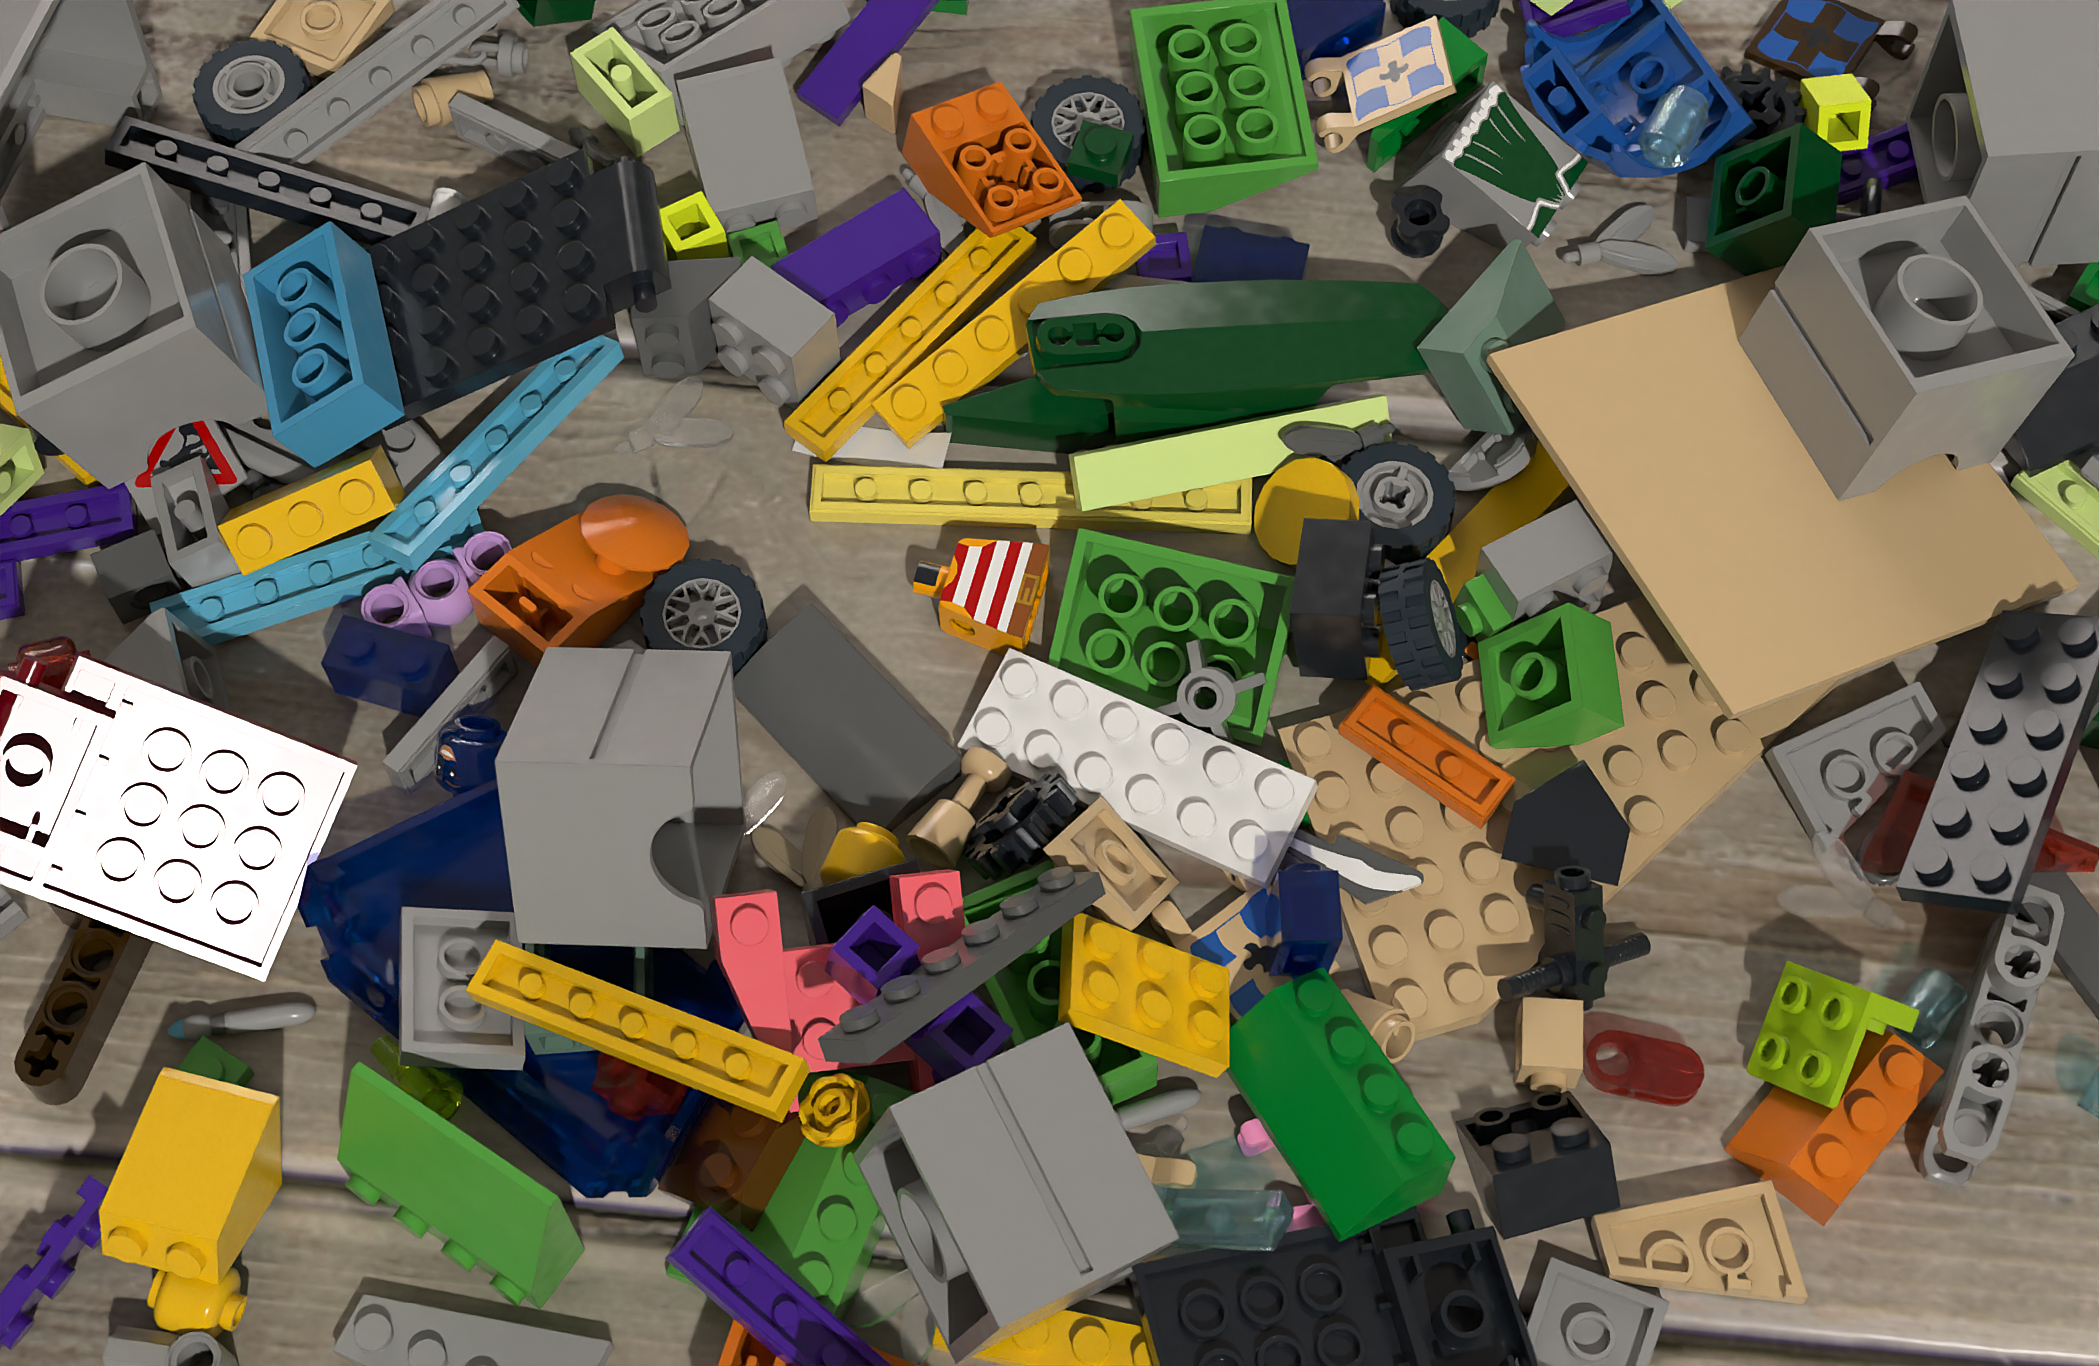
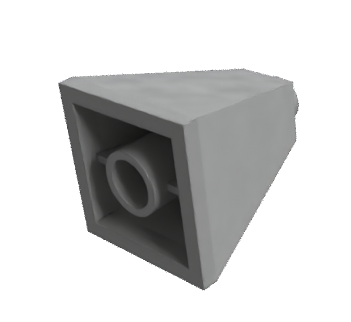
M164 607L153 611L103 661L232 712L217 649L203 640L196 632Z

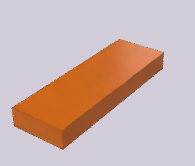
M1374 684L1369 687L1339 725L1338 734L1480 829L1487 823L1515 785L1516 778Z

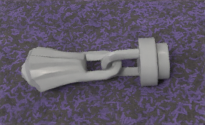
M502 35L499 44L473 41L465 47L469 49L470 57H461L455 54L443 63L464 66L482 64L497 67L500 77L515 78L516 73L525 74L527 71L529 59L528 44L519 42L516 36ZM488 51L498 52L497 59L487 58Z

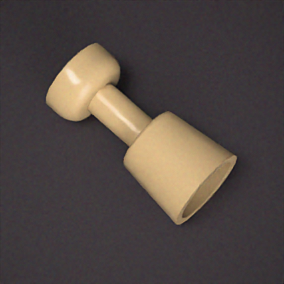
M972 746L967 750L960 765L961 772L966 779L953 799H939L906 836V843L910 849L934 867L942 870L955 869L976 827V821L970 813L985 791L999 792L1012 777V771L1009 766L997 755L986 749Z

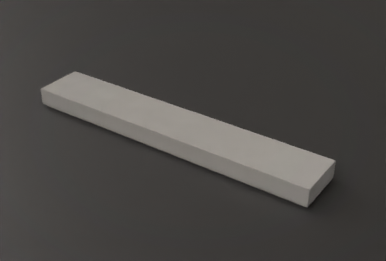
M432 0L234 147L240 151L301 169L519 8L520 4L517 0Z

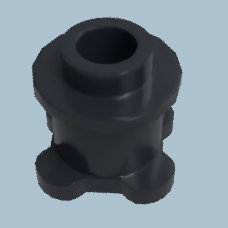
M1427 188L1420 194L1408 196L1404 193H1399L1392 198L1390 209L1398 218L1391 227L1390 236L1393 246L1401 254L1411 258H1424L1433 255L1440 248L1443 235L1449 229L1450 219L1442 212L1441 203L1443 197L1438 190Z

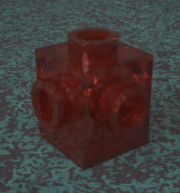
M601 1052L597 1060L598 1071L590 1090L610 1101L608 1108L615 1114L629 1120L641 1121L644 1116L677 1114L688 1086Z

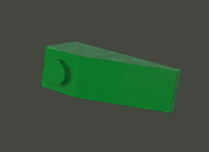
M1444 17L1438 21L1456 93L1374 127L1370 136L1366 166L1373 173L1483 84L1488 53Z

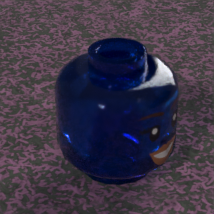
M463 715L457 717L454 720V724L446 726L439 733L434 771L435 778L439 786L453 793L454 800L464 804H482L487 801L489 796L499 793L495 759L507 735V732L501 728L500 722L483 715Z

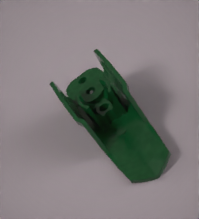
M1251 280L1174 283L1092 292L1038 303L1027 320L1025 333L1034 377L1053 395L1112 400L1114 429L1117 445L1313 407L1330 387L1337 384L1432 374L1417 347L1449 310L1435 295L1419 283L1360 280ZM1051 341H1058L1063 345H1055Z

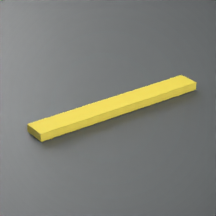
M813 464L809 514L810 520L815 522L1251 534L1252 478L1082 512L1076 508L1071 471L937 469L934 467Z

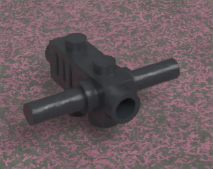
M1582 866L1560 867L1554 871V878L1543 881V885L1539 883L1532 884L1526 892V902L1530 906L1544 911L1545 944L1538 954V967L1499 979L1497 990L1502 1000L1510 1002L1546 989V992L1557 996V999L1582 1000L1584 1012L1593 1008L1594 1000L1605 997V982L1609 968L1648 955L1651 950V944L1648 937L1642 932L1604 944L1603 928L1606 924V914L1603 912V886L1591 881V871L1588 868Z

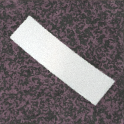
M861 427L830 460L866 466L934 467L942 469L952 433H928L911 448L907 449L891 430ZM795 440L792 451L816 456Z

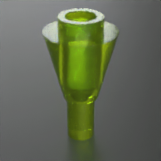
M381 1036L372 1044L370 1053L391 1073L395 1086L445 1120L449 1121L455 1116L460 1108L463 1094V1085L460 1081L433 1067L399 1066V1046L389 1036Z

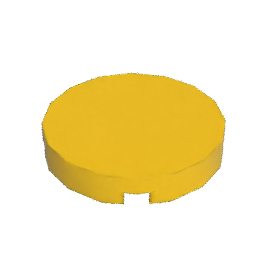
M1314 457L1293 460L1278 469L1262 487L1255 505L1254 529L1260 546L1272 559L1296 568L1304 518L1359 521L1360 499L1354 482L1334 464Z

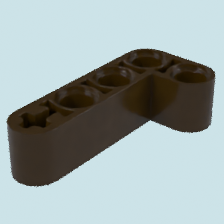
M46 901L63 924L77 930L17 1051L14 1065L15 1072L20 1080L38 1100L48 1105L57 1106L70 1102L83 1089L154 940ZM109 955L113 956L112 961L107 967L96 972L92 971L94 964L99 959ZM87 1008V1012L82 1020L72 1025H66V1021L71 1013L78 1009Z

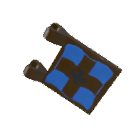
M1780 0L1746 48L1744 58L1771 68L1801 82V79L1853 74L1875 42L1889 55L1898 60L1909 58L1915 49L1913 42L1918 36V28L1907 21H1885L1838 0ZM1855 77L1872 100V113L1877 105L1875 98L1880 91V85L1870 78Z

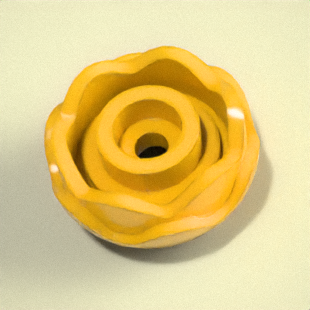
M837 1073L832 1077L826 1076L817 1079L811 1086L810 1092L799 1105L798 1112L802 1122L800 1126L801 1131L806 1138L822 1147H842L853 1142L865 1131L870 1121L872 1104L867 1087L863 1082L844 1073Z

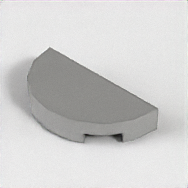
M1525 419L1511 436L1487 432L1449 470L1448 477L1450 481L1454 482L1455 490L1466 492L1489 489L1503 483L1526 467L1536 452L1538 438Z

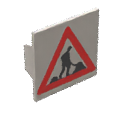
M216 420L188 423L162 435L153 443L148 451V469L144 473L124 482L148 525L156 531L158 537L162 535V530L150 481L151 477L197 456H201L205 460L224 498L227 496L226 493L250 479Z

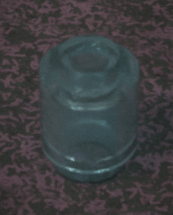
M1679 85L1672 87L1669 93L1663 94L1660 97L1638 138L1639 147L1647 161L1660 168L1679 167L1686 164L1709 121L1707 112L1710 105L1703 94L1693 88Z

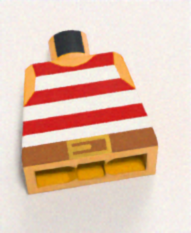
M972 538L961 539L957 543L950 567L925 561L919 562L913 582V593L940 599L938 607L940 629L945 633L1004 657L1009 648L1026 655L1050 574V545Z

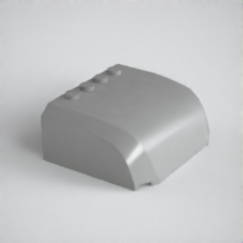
M0 0V233L11 228L1 205V200L46 114L118 127L124 116L149 123L163 94L132 0Z

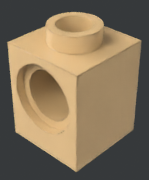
M1523 997L1516 1015L1515 1085L1530 1086L1533 1092L1539 1094L1552 1091L1563 1093L1567 1088L1575 1089L1583 1071V1001Z

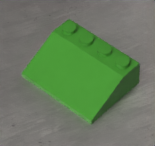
M1212 0L1130 9L1129 48L1140 109L1144 110L1145 142L1158 218L1212 212L1318 170L1319 163L1286 0Z
M1078 528L1047 664L1154 710L1156 707L1177 701V690L1182 680L1191 673L1186 643L1199 639L1208 664L1207 667H1219L1229 672L1235 681L1261 672L1265 673L1268 683L1240 692L1239 704L1234 714L1226 720L1234 740L1262 746L1292 633L1290 606L1295 577L1094 530ZM1202 687V691L1196 694L1198 705L1206 704L1209 708H1212L1216 704V693L1210 687ZM1181 713L1169 716L1203 732L1213 734L1210 727L1197 726L1187 721Z
M360 1061L357 1062L350 1073L337 1156L338 1162L349 1176L345 1186L371 1206H374L381 1199L397 1210L392 1218L415 1237L422 1239L429 1232L442 1241L445 1245L441 1248V1253L461 1269L470 1273L476 1265L491 1275L493 1279L490 1281L489 1286L507 1301L519 1306L523 1299L541 1310L585 1251L559 1197Z
M835 1069L808 1073L798 1092L799 1105L810 1092L811 1086L817 1079L826 1076L832 1077L837 1073L847 1074L863 1082L870 1094L872 1113L865 1131L853 1142L834 1148L819 1146L805 1137L753 1231H749L731 1222L728 1223L844 1323L886 1224L852 1155L888 1107L917 1093L868 1075ZM696 1207L694 1208V1211L690 1217V1220L686 1226L683 1235L696 1221V1219L700 1216L703 1210L698 1209ZM671 1263L669 1264L666 1271L668 1277L697 1287Z

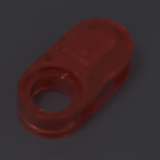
M1606 1030L1598 1033L1590 1041L1583 1057V1073L1587 1081L1594 1088L1605 1093L1663 1106L1678 1107L1689 1103L1696 1096L1705 1076L1702 1060L1692 1048L1680 1043L1621 1030ZM1605 1048L1618 1049L1626 1055L1629 1061V1069L1621 1075L1604 1073L1596 1062V1054Z

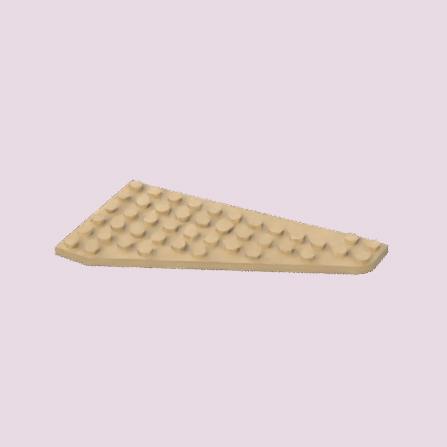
M1641 596L1594 614L1611 622L1625 726L1583 744L1495 749L1490 747L1479 658L1463 664L1462 676L1458 681L1411 691L1408 686L1389 692V695L1516 778L1513 789L1482 829L1338 734L1339 725L1353 707L1332 715L1278 729L1276 740L1284 761L1289 762L1291 770L1317 781L1318 789L1306 811L1310 820L1308 828L1311 835L1333 845L1337 835H1341L1414 868L1424 876L1422 885L1366 905L1328 880L1370 998L1405 1010L1416 1028L1415 1041H1419L1479 1023L1503 1001L1497 990L1499 979L1538 967V954L1545 944L1544 911L1530 906L1526 902L1525 897L1528 888L1532 884L1539 883L1543 885V881L1554 878V872L1501 859L1514 801L1580 761L1585 760L1630 827L1618 886L1595 882L1603 886L1604 906L1846 677L1728 720L1646 597Z

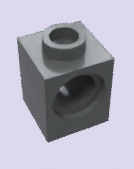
M154 529L90 554L107 599L123 625L151 614L149 603L183 592L178 580L181 576L169 564L166 548H164Z

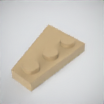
M1772 1180L1594 1215L1590 1222L1605 1276L1614 1281L1625 1284L1804 1304L1808 1299Z

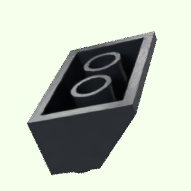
M2099 304L2054 324L2075 356L2004 446L2030 478L2099 446Z

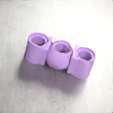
M484 531L471 537L464 547L451 549L455 560L438 557L425 561L416 571H412L407 585L400 576L392 584L374 587L365 595L361 604V613L374 644L381 651L388 654H400L413 648L419 639L431 637L432 633L429 626L444 629L460 624L474 609L467 590L487 572L483 571L482 568L487 564L497 562L506 552L512 550L510 542L497 532ZM444 588L452 589L444 596L432 597L438 590ZM401 615L393 623L381 624L389 616Z

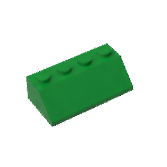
M1324 967L1272 989L1230 1027V1066L1225 1071L1255 1116L1260 1120L1266 1133L1339 1242L1442 1193L1455 1161V1155Z

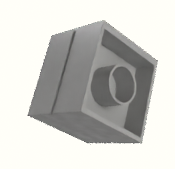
M1950 0L1906 116L1924 204L1966 195L2015 267H2019L2021 262H2029L2030 266L2099 262V0Z
M146 162L0 233V356L16 414L106 488L111 489L144 473L148 469L147 454L149 449L157 439L174 428L205 420H217L241 425L268 412L250 311L230 249L192 209L188 210L186 203Z
M1966 195L1809 228L1775 281V289L1768 292L1738 339L1739 344L1838 501L1874 492L1900 471L1931 456L1953 454V464L1958 470L1992 462L2075 356Z
M547 647L495 759L518 943L707 949L713 932L709 896L725 894L746 829L731 651L646 649L644 654H635L634 649Z
M1069 1022L993 1057L981 1065L974 1066L888 1107L852 1155L955 1364L1127 1278L1133 1272L1131 1268L1133 1265L1165 1249L1180 1238Z

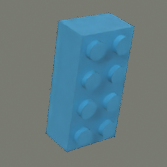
M329 221L243 274L273 438L311 466L317 468L405 415L371 255Z

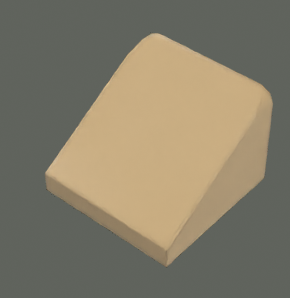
M896 52L862 84L866 118L891 134H894L897 130L904 91L902 57Z

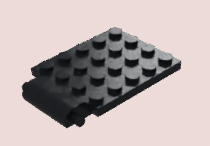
M582 148L364 249L371 255L405 412L403 417L383 429L385 431L390 430L616 329L614 314L635 305L637 311L642 313L655 310L658 305L656 295L671 289V278L655 175L652 169L641 162L635 161L633 157L621 156L615 160L613 165L594 173L593 162L587 151Z
M1414 1206L1341 1242L1337 1240L1329 1226L1324 1224L1138 1263L1131 1267L1133 1272L1129 1274L1154 1366H1516V1358L1520 1366H1540L1494 1226L1475 1229L1469 1209L1456 1210L1446 1215L1451 1235L1428 1240L1417 1207Z

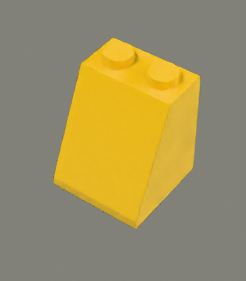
M164 1067L157 1077L99 1209L102 1255L117 1258L126 1263H136L166 1272L172 1271L182 1278H198L219 1286L282 1186L280 1096Z

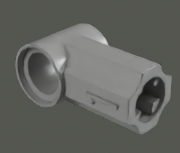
M117 1325L115 1332L107 1338L102 1356L104 1366H195L201 1358L207 1355L214 1356L212 1366H239L236 1357L211 1335L201 1331L181 1335Z

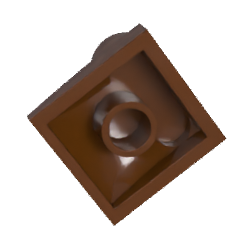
M710 1095L667 1168L658 1189L670 1197L703 1211L711 1207L726 1221L753 1231L805 1139L800 1128L802 1122L799 1113L788 1111L781 1123Z

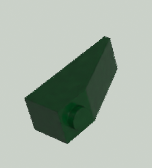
M1035 377L942 406L944 432L952 433L949 443L1070 454L1083 449L1088 451L1099 449L1109 444L1111 440L1116 439L1112 400L1053 395Z

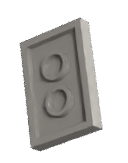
M402 907L399 921V1066L523 1070L525 1060L524 1021L473 1001L465 991L496 939L522 949V943H518L514 912Z

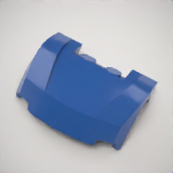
M1628 0L1631 15L1605 23L1599 28L1576 36L1563 37L1550 33L1533 19L1526 23L1525 31L1529 38L1525 43V65L1520 67L1523 84L1537 114L1565 143L1585 160L1620 178H1656L1676 174L1716 157L1757 128V125L1735 95L1724 84L1690 38L1684 26L1665 0Z

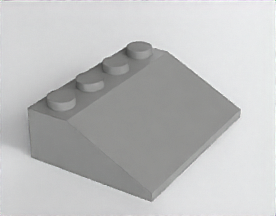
M641 0L593 29L592 32L594 37L613 26L673 93L678 122L685 125L677 80L780 57L784 68L794 61L796 55L807 48L830 40L836 34V30L851 22V18L844 0Z

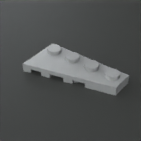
M363 1294L332 1350L337 1356L358 1366H604L614 1347L611 1341Z

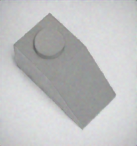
M197 456L151 477L150 481L168 562L171 567L193 589L241 573L217 527L230 511V508L205 460L201 456Z

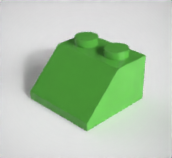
M1568 602L1478 642L1490 747L1495 749L1574 746L1625 726L1611 622Z

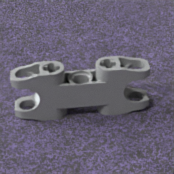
M2030 884L2027 887L2022 904L2030 902L2041 906L2048 914L2049 926L2040 932L2037 924L2016 919L2015 915L2003 914L1993 922L1986 932L1966 993V1010L1943 1087L1934 1100L1918 1158L1919 1168L1924 1180L1954 1191L1965 1186L1976 1173L1978 1165L1984 1162L1997 1148L2017 1086L2019 1075L2017 1065L2039 989L2050 972L2065 913L2059 895ZM1979 1028H1989L1997 1032L2002 1039L2003 1045H1994L1986 1041L1981 1035ZM1937 1143H1939L1944 1155L1966 1161L1962 1171L1955 1173L1947 1172L1936 1164L1933 1157V1148Z

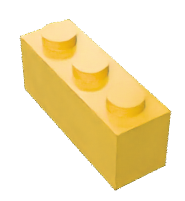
M380 444L231 509L217 527L241 573L245 576L396 510L405 492Z

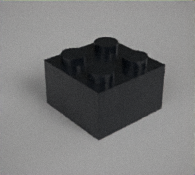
M1304 518L1290 606V619L1301 677L1368 680L1371 658L1381 657L1383 629L1382 624H1377L1378 611H1380L1378 586L1380 583L1379 575L1385 566V547L1383 544H1375L1372 521Z

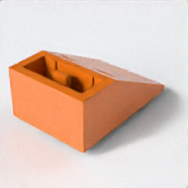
M1001 81L911 114L902 150L903 156L931 195L988 237L993 238L1081 203L1082 197Z
M585 510L506 552L467 590L478 622L508 644L535 668H538L547 647L598 648L644 603L643 597L647 589L650 590L654 585V580L662 574L657 571L646 573L627 570L626 573L616 576L600 570L595 563L597 554L589 548L581 535L580 518Z

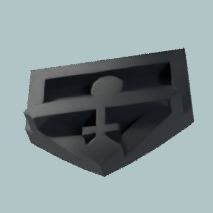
M1582 760L1514 801L1501 859L1552 872L1564 866H1582L1591 871V881L1618 886L1630 827L1585 760Z

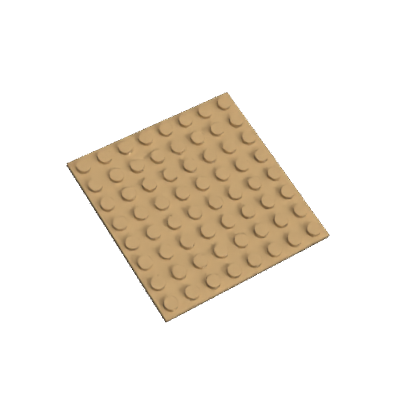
M1786 265L1489 354L1486 359L1495 376L1728 720L2000 619L2003 610L2021 611L2072 592L2080 585L1990 463L1958 470L1953 464V454H1939L1910 465L1894 475L1874 492L1841 501L1837 500L1738 342V339L1768 292L1775 289V281Z

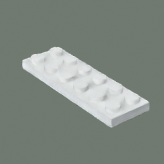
M1011 648L1008 649L957 745L964 755L972 746L994 753L1009 766L1012 776L1025 782H1030L1032 779L1038 782L1045 773L1049 772L1053 775L1059 772L1079 796V799L1074 804L1087 809L1102 796L1131 829L1265 889H1268L1318 789L1315 779Z

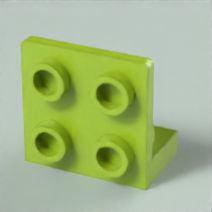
M1787 961L1746 1071L1748 1074L1823 1106L1835 1109L1841 1099L1866 1030L1883 1035L1888 1024L1912 1033L1920 1010Z

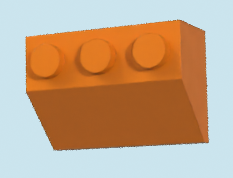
M1866 1030L1841 1099L1835 1109L1823 1106L1775 1085L1728 1143L1724 1151L1763 1181L1772 1180L1776 1191L1824 1227L1944 1073V1070L1895 1033L1885 1031L1883 1035Z

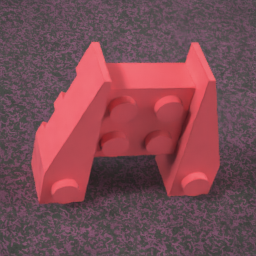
M945 869L889 876L894 923L920 946L918 958L921 964L922 958L928 953L948 947L962 937L961 931L965 928L959 871ZM768 889L709 896L715 957L753 1039L805 1058L811 1068L809 1073L908 1061L911 1089L919 1093L933 1086V1068L903 1041L872 1064L826 1062L818 1038L840 1023L839 1017L841 1014L851 1008L862 1005L825 972L831 948L836 943L783 949L776 891ZM798 1094L789 1109L790 1112L799 1111Z

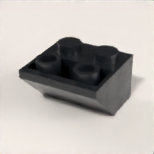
M1554 1091L1544 1092L1536 1095L1529 1102L1507 1108H1486L1478 1111L1474 1117L1455 1122L1457 1133L1484 1211L1503 1240L1621 1208L1611 1143L1570 1091L1563 1093Z

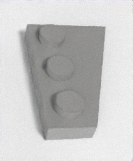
M1917 681L1772 747L1765 754V757L1819 856H1821L1947 732V729L1920 681Z

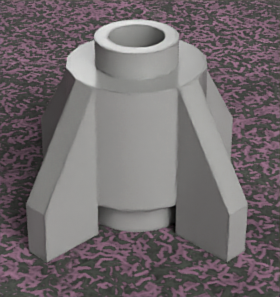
M1199 639L1186 643L1191 673L1182 680L1177 690V701L1156 707L1154 710L1166 716L1181 713L1187 721L1200 727H1210L1215 737L1234 744L1226 720L1234 714L1239 704L1240 692L1268 683L1265 673L1261 672L1235 681L1229 672L1219 667H1207L1208 664ZM1202 687H1210L1216 693L1217 701L1212 708H1209L1206 704L1198 705L1196 702V694L1202 691Z

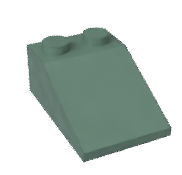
M1512 239L1420 343L1417 349L1464 429L1511 436L1525 418L1487 364L1486 359L1491 353L1563 332L1566 321L1521 239Z

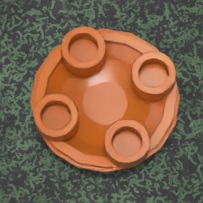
M619 494L601 497L589 504L580 518L581 535L589 548L597 554L595 560L597 567L610 575H622L627 570L646 573L657 571L666 574L670 571V567L678 563L682 565L684 556L690 546L688 530L680 518L664 505L641 496Z

